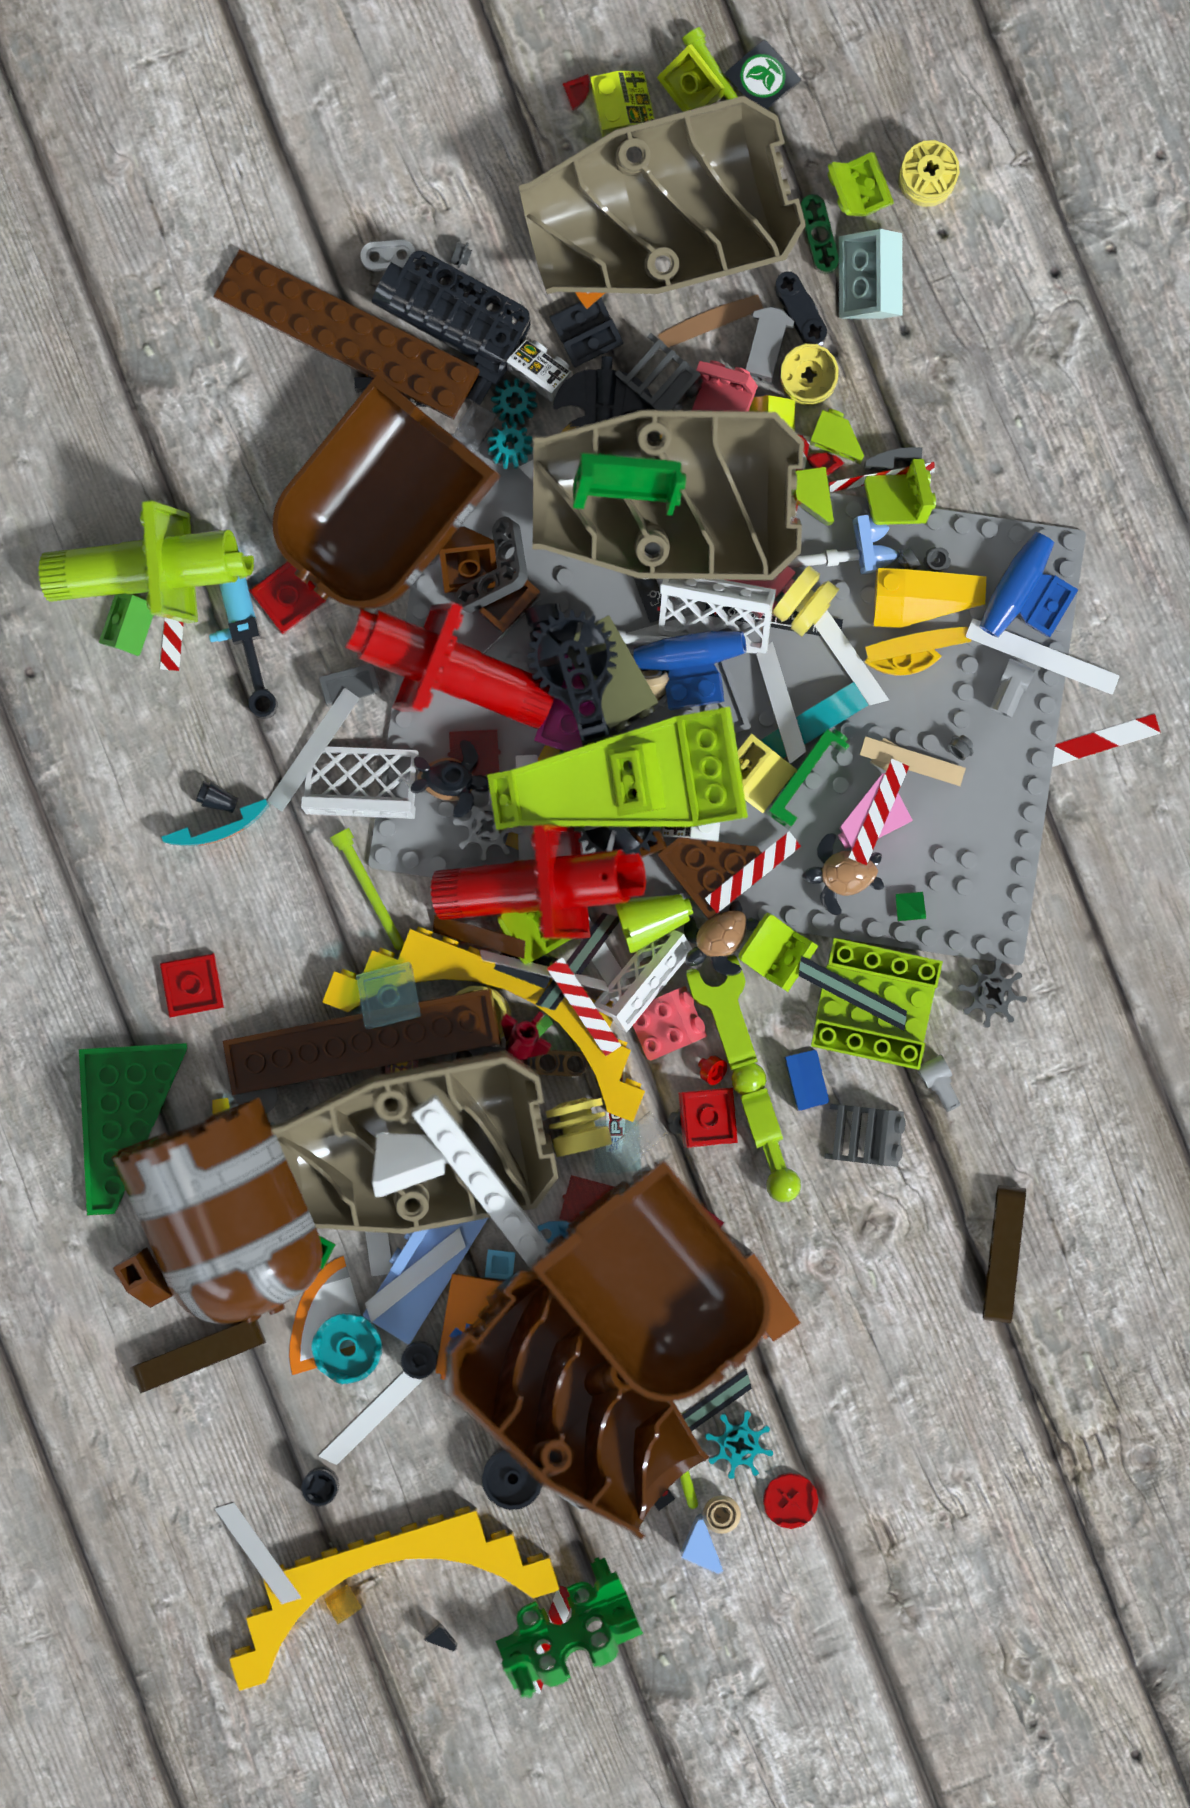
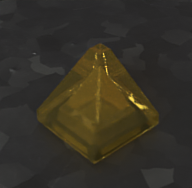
M348 1584L324 1599L337 1624H340L362 1609L361 1604Z

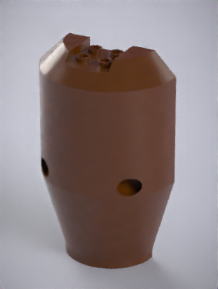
M520 1271L504 1281L486 1297L489 1305L479 1313V1318L473 1325H470L461 1335L450 1339L446 1347V1392L543 1487L629 1531L637 1540H642L645 1535L640 1531L641 1524L656 1501L683 1474L699 1463L706 1461L709 1456L701 1449L674 1401L655 1400L634 1390L613 1367L535 1271Z

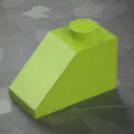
M828 409V412L822 410L809 445L861 464L864 454L849 420L843 418L844 414L837 410Z
M826 467L795 471L797 473L796 490L791 489V496L795 497L796 504L824 525H832L834 518Z

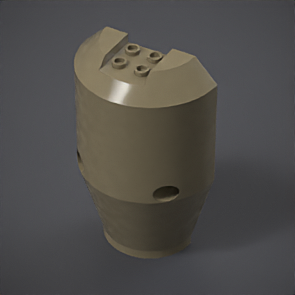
M745 96L615 130L533 181L518 185L532 247L547 295L555 292L660 294L786 260L806 224L799 198L788 201L787 196L791 195L787 178L782 180L780 169L784 168L780 151L775 152L774 149L785 144L778 116ZM635 147L640 150L642 157L639 162L632 163L627 159L626 152L629 148ZM664 256L669 260L670 267L666 272H660L656 269L655 260L657 257Z
M641 410L551 436L533 437L532 549H544L633 577L646 579L773 580L801 553L802 524L799 518H795L796 501L795 497H791V489L796 490L797 473H795V469H803L804 441L776 412ZM653 430L659 431L662 434V438L654 442L648 441L646 437ZM581 453L681 461L682 473H686V486L684 490H681L680 505L675 506L673 515H666L665 502L587 496L584 509L573 508L572 485ZM650 542H655L660 546V551L652 555L647 554L644 549Z
M504 1050L376 1075L285 1122L272 1124V1132L276 1134L316 1228L408 1234L490 1218L491 1216L450 1163H445V1173L443 1175L381 1197L375 1196L373 1175L377 1134L428 1135L413 1116L412 1110L436 1095L524 1211L536 1209L558 1180L550 1133L544 1132L539 1104L544 1103L538 1072Z

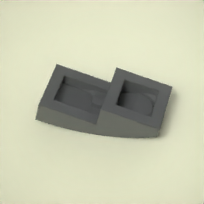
M923 447L899 448L882 452L867 459L864 470L889 471L893 470L894 461L912 462L913 459H922Z

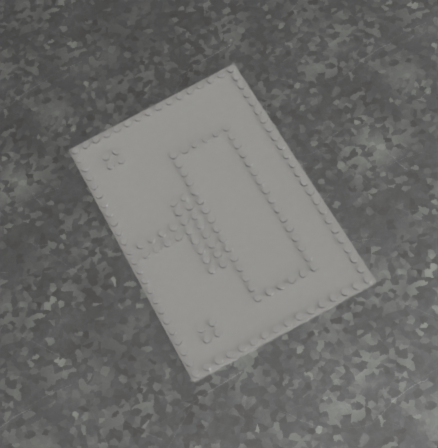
M453 436L501 475L499 480L460 527L465 526L493 539L492 528L499 518L506 516L519 524L528 573L527 580L541 592V595L534 601V603L539 601L534 607L560 603L561 611L565 618L569 617L570 610H573L575 617L578 618L581 612L585 611V619L589 620L595 615V622L609 615L617 630L626 631V633L659 624V620L652 623L649 622L633 576L544 549H532L533 481L520 468L515 469L512 463L508 464L507 469L503 468V461L494 464L493 458L495 455H488L487 449L490 445L487 444V441ZM506 444L508 449H514V445ZM533 453L527 455L528 462L533 460ZM518 460V461H519V466L525 464V463L521 462L520 460ZM830 493L834 522L828 526L798 506L796 518H799L802 524L801 553L798 556L821 554L825 550L837 549V551L857 549L852 520L857 516L868 515L869 518H872L868 499ZM937 508L932 509L927 522L924 524H889L890 529L884 537L873 542V545H882L894 549L899 553V556L901 555L899 549L903 551L910 547L921 564L914 570L931 571L926 569L923 563L926 552L932 547H942L948 551L949 558L951 559L949 568L947 570L944 569L943 573L987 576L985 605L922 621L903 628L873 627L877 570L870 574L861 575L859 560L839 562L837 566L827 567L826 564L811 566L820 573V579L812 589L814 592L826 581H830L839 588V591L829 603L828 612L833 618L843 619L841 631L864 663L868 657L865 647L881 641L938 629L968 627L969 629L973 618L982 621L990 597L1015 555L1035 532H1039L1054 541V546L1043 574L1056 575L1078 589L1086 533L1083 530ZM655 542L648 543L645 546L646 553L656 554L660 551L659 544ZM514 547L507 551L505 559L513 555ZM439 553L410 587L406 621L420 627L424 626L431 605L455 603L454 596L456 592L444 593ZM897 558L891 564L884 567L903 569ZM935 558L934 561L936 563H939L940 559ZM808 566L792 568L796 572L793 579L796 581ZM656 579L661 591L663 579ZM487 588L486 592L490 593L494 588ZM781 592L775 600L779 603L785 594ZM1078 592L1051 637H1047L1027 625L1020 613L1005 631L1069 655ZM668 596V599L675 607L684 602L680 597ZM695 602L698 608L704 612L706 602ZM689 607L680 611L684 617L695 614ZM462 609L461 614H464L462 623L458 630L454 629L452 636L457 637V642L484 653L502 633L479 614L480 609L471 613L465 612ZM526 615L485 654L535 674L538 670H530L528 666L535 662V660L527 658V654L535 652V650L528 646V643L531 642L529 633L533 628L528 626ZM673 615L670 618L666 619V622L675 620L677 618ZM578 623L576 633L581 631L583 623ZM744 623L737 626L743 631L750 627V624ZM729 627V628L722 629V630H719V631H732V630H731V628ZM770 627L768 645L773 642L795 717L853 683L822 636L804 634L801 637L794 631ZM756 631L746 635L750 641L762 643V638ZM974 640L968 643L934 649L942 657L931 667L912 675H888L866 665L889 701L869 705L829 729L831 732L836 729L848 738L846 743L850 746L844 754L833 746H828L785 806L786 810L798 817L792 827L788 830L767 815V812L785 787L764 813L746 801L748 818L720 822L718 842L757 846L761 852H764L790 831L801 845L799 849L734 900H738L741 903L742 912L745 914L746 919L754 918L760 922L766 913H770L792 930L799 933L992 962L1000 959L1005 964L1021 965L1024 962L1065 676ZM745 653L726 660L751 729L735 734L737 751L751 734L761 740L779 728L756 653ZM559 655L539 661V666L545 667L560 663ZM1010 658L1035 669L1027 690L1023 691L1012 718L990 709L1002 682L1000 678ZM397 675L393 703L403 680V677ZM431 690L430 692L433 693L432 701L427 709H423V712H401L392 708L386 749L418 750V757L424 758L428 764L442 758H454L462 762L463 755L460 749V741L467 740L472 743L479 756L478 764L472 774L488 777L489 774L516 769L517 755H537L539 757L545 745L534 741L538 729L466 700H460L440 691ZM639 716L631 719L630 723L636 720ZM615 729L610 732L608 730L610 738L618 734ZM823 734L804 745L806 752L791 763L797 770L800 768ZM957 735L960 737L964 735L968 737L973 743V755H969L965 760L956 758L948 749L952 736ZM865 736L879 741L885 738L901 748L965 767L961 786L913 771H907L898 793L913 821L879 838L872 852L882 854L880 864L876 865L878 869L876 877L882 879L884 888L875 890L868 886L855 895L842 896L836 894V899L842 913L840 915L829 913L822 905L820 899L821 892L825 887L824 882L819 884L809 883L802 878V874L808 868L823 867L824 864L817 855V848L822 838L829 833L836 834L833 854L840 851H851L850 848L844 849L838 838V834L841 833L839 828L877 779L886 772L871 764V758L860 755ZM401 757L393 764L401 774L411 766V757ZM785 757L784 760L789 763L788 757ZM389 767L382 773L381 781L387 787L399 776ZM410 774L405 778L408 782ZM401 781L391 792L397 798H408L409 787L404 781ZM381 785L379 793H381L384 790V788ZM424 790L421 793H415V819L375 817L369 866L373 869L432 877L436 870L512 863L519 860V850L505 845L508 834L504 836L503 843L510 849L509 855H505L500 846L493 845L487 849V860L481 861L482 847L475 842L468 844L462 850L459 844L468 839L469 830L465 826H454L453 820L466 821L470 819L472 809L463 817H454L452 813L458 800H441ZM490 790L487 792L471 791L475 807L483 808L488 804ZM485 812L486 815H494L493 812ZM476 820L473 822V830L476 828ZM486 820L482 821L483 828L477 835L485 831L492 833L494 831L492 826L495 824V820L489 823ZM584 826V829L586 831L603 826ZM611 833L607 851H612L615 833ZM663 836L666 846H669L678 839ZM488 838L481 839L482 841L486 842L491 841V839ZM586 841L582 843L583 854L593 853L596 851L593 848L592 850L586 852L585 848L588 845V842ZM661 851L642 858L646 872L645 892L642 896L630 898L682 894L683 899L689 898L693 914L689 916L707 919L657 854ZM923 892L926 919L897 922L895 894ZM732 902L717 914L729 911Z

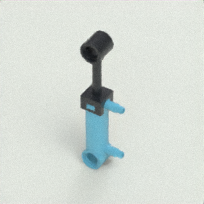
M238 577L236 582L219 584L229 628L210 634L209 638L210 642L232 639L234 645L243 644L254 692L249 699V708L257 718L269 719L277 712L278 702L275 696L264 687L253 640L261 639V634L246 578L240 579ZM262 697L269 698L271 701L270 708L264 712L258 711L256 708L257 701Z

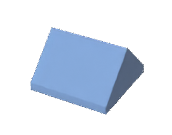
M702 1514L696 1515L680 1551L681 1557L719 1574L723 1572V1569L704 1523Z

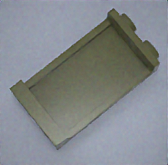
M608 615L595 622V625L597 626L599 623L604 622L605 626L602 632H612L607 641H616V646L611 648L610 651L618 653V657L610 659L617 667L616 669H608L613 675V679L603 694L602 710L609 732L615 729L618 733L631 725V719L637 716L643 719L654 713V707L658 705V701L611 617ZM581 631L576 633L574 640L579 641ZM605 643L587 647L585 650L587 655L605 650L606 645ZM574 649L568 650L569 654L567 656L571 659L574 668H585L584 665L578 667L576 656L580 655V652L575 653ZM592 672L595 681L598 677ZM579 675L581 681L586 687L588 683L587 678L585 676Z

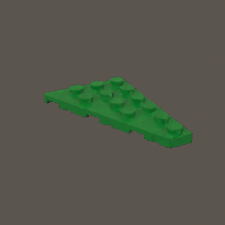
M188 1043L79 1049L87 1216L116 1214L126 1190L114 1165L112 1155L119 1149L149 1139L188 1050Z

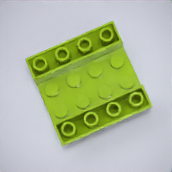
M834 938L826 969L906 1010L905 1030L903 1031L840 997L821 989L811 1047L920 1070L925 1047L924 1039L943 961Z

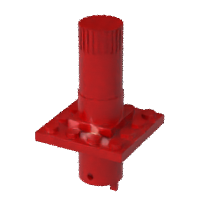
M453 602L431 605L423 627L378 609L374 613L362 608L359 609L356 627L351 638L348 639L345 648L357 652L358 659L403 677L392 708L401 712H423V709H427L432 701L433 693L430 691L437 690L535 729H539L546 720L554 698L548 695L549 685L543 689L540 688V684L543 681L542 678L534 680L533 673L483 654L480 650L457 642V637L452 636L454 629L458 630L464 617V614H461L462 606Z
M536 825L531 836L532 846L536 849L535 859L436 870L431 880V900L436 916L441 920L540 911L539 929L543 933V939L590 938L588 907L627 903L630 897L642 896L646 888L645 866L642 857L638 853L625 854L623 850L583 854L582 843L578 842L581 833L574 832L576 827Z

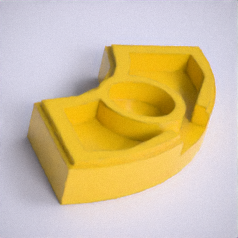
M933 649L869 662L867 657L864 663L884 674L905 676L919 673L931 667L942 656Z

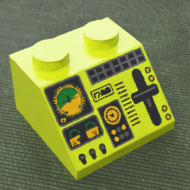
M615 71L590 77V85L602 137L621 128L655 120L643 71Z

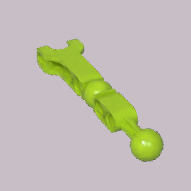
M734 954L726 958L730 962L740 965L738 958ZM687 969L686 978L694 1001L701 1006L707 1007L713 1015L730 1069L733 1071L731 1077L732 1086L741 1095L740 1099L756 1148L763 1147L771 1172L766 1181L767 1192L775 1201L781 1203L790 1202L800 1193L801 1179L795 1171L786 1167L778 1141L783 1140V1136L767 1088H765L766 1074L763 1068L757 1064L758 1060L738 999L743 992L746 982L743 971L736 976H727L725 983L719 987H711L704 983L697 969Z

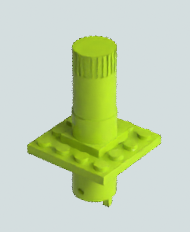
M155 501L142 502L143 510L140 511V522L145 532L142 540L44 552L40 556L38 572L42 592L49 602L149 592L146 602L148 609L151 610V614L184 623L198 622L195 587L233 583L238 580V577L240 579L246 578L253 572L254 556H243V553L239 552L235 536L231 530L191 534L190 513Z

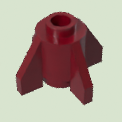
M539 1011L532 1022L523 1021L518 1024L508 1014L503 1016L500 1023L506 1039L505 1047L508 1053L519 1060L547 1054L552 1045L541 1037L539 1038L537 1029L544 1016L542 1012Z

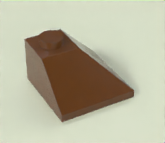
M465 526L459 527L439 552L444 593L457 592L461 586L497 569L494 540ZM495 581L490 583L487 588H494Z

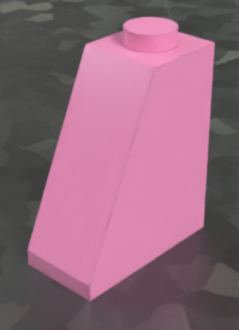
M885 773L877 779L840 826L841 833L838 834V838L844 849L850 848L852 851ZM899 793L896 796L879 838L913 821Z

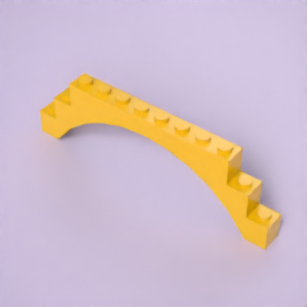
M418 926L416 931L409 930L398 960L394 959L395 953L381 947L378 952L372 950L360 981L356 980L357 974L343 968L340 973L334 971L322 1002L350 1013L382 993L412 983L446 979L479 982L507 990L536 1004L553 981V978H550L546 989L495 970L496 963L482 960L479 949L469 946L468 951L457 947L458 941L443 936L442 941L431 937L432 931ZM566 997L563 998L555 1010L537 1006L558 1022L582 1050L596 1075L607 1112L633 1122L645 1091L640 1089L641 1083L628 1078H626L624 1083L619 1081L631 1052L630 1049L626 1048L628 1043L617 1039L621 1046L605 1056ZM609 1000L606 1006L613 1008L614 1002ZM599 1012L610 1028L613 1021L612 1017Z
M468 1505L455 1509V1515L444 1518L443 1514L432 1516L427 1519V1524L417 1526L416 1522L400 1527L402 1532L391 1535L390 1531L376 1534L374 1535L375 1540L364 1543L363 1539L347 1544L348 1549L338 1551L337 1547L322 1551V1557L311 1560L310 1556L294 1560L295 1565L284 1568V1564H280L279 1567L301 1598L281 1604L264 1580L272 1608L268 1609L267 1604L251 1609L252 1614H249L246 1618L255 1648L251 1649L250 1645L234 1650L235 1654L231 1655L229 1659L238 1689L241 1691L267 1682L280 1646L297 1619L321 1595L348 1577L377 1565L405 1559H443L470 1564L493 1573L528 1594L531 1598H536L559 1590L558 1580L550 1555L544 1557L543 1553L534 1554L527 1557L528 1562L523 1563L514 1532L507 1533L506 1529L491 1533V1539H486L477 1508L470 1509Z

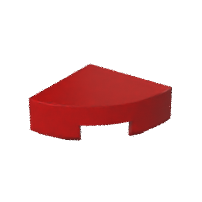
M588 74L562 83L572 111L579 108L588 97L590 90Z
M814 453L807 457V462L813 469L826 467L827 477L844 465V462L839 457L829 453Z

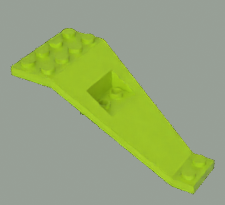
M730 707L676 716L514 770L488 775L496 830L536 825L695 827L748 818ZM630 761L633 764L632 770L628 767ZM634 789H636L637 791L636 798L633 796Z

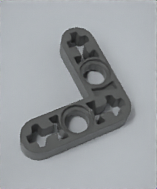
M509 517L499 518L492 528L498 568L461 586L454 596L455 604L462 606L465 612H474L520 589L526 583L528 573L520 526ZM514 547L513 555L505 559L507 551ZM495 581L494 589L487 593L488 585Z

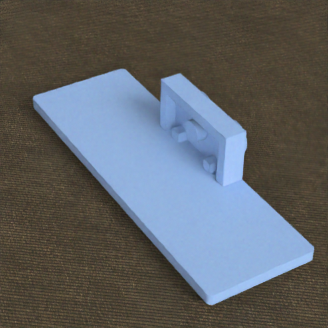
M488 1218L406 1234L404 1238L408 1242L403 1250L397 1248L389 1261L393 1266L377 1293L458 1228H460L466 1247L376 1318L373 1323L406 1344H410L451 1279L452 1273L456 1271ZM366 1309L363 1314V1317L370 1320L368 1311Z

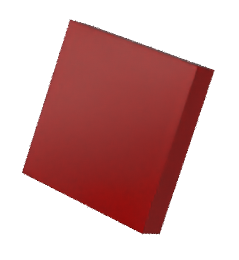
M288 561L249 590L283 635L327 602L313 590L315 585L311 580L306 584L294 574L297 569Z
M215 953L160 963L169 1018L225 1008Z
M733 1088L678 1093L683 1148L738 1143Z

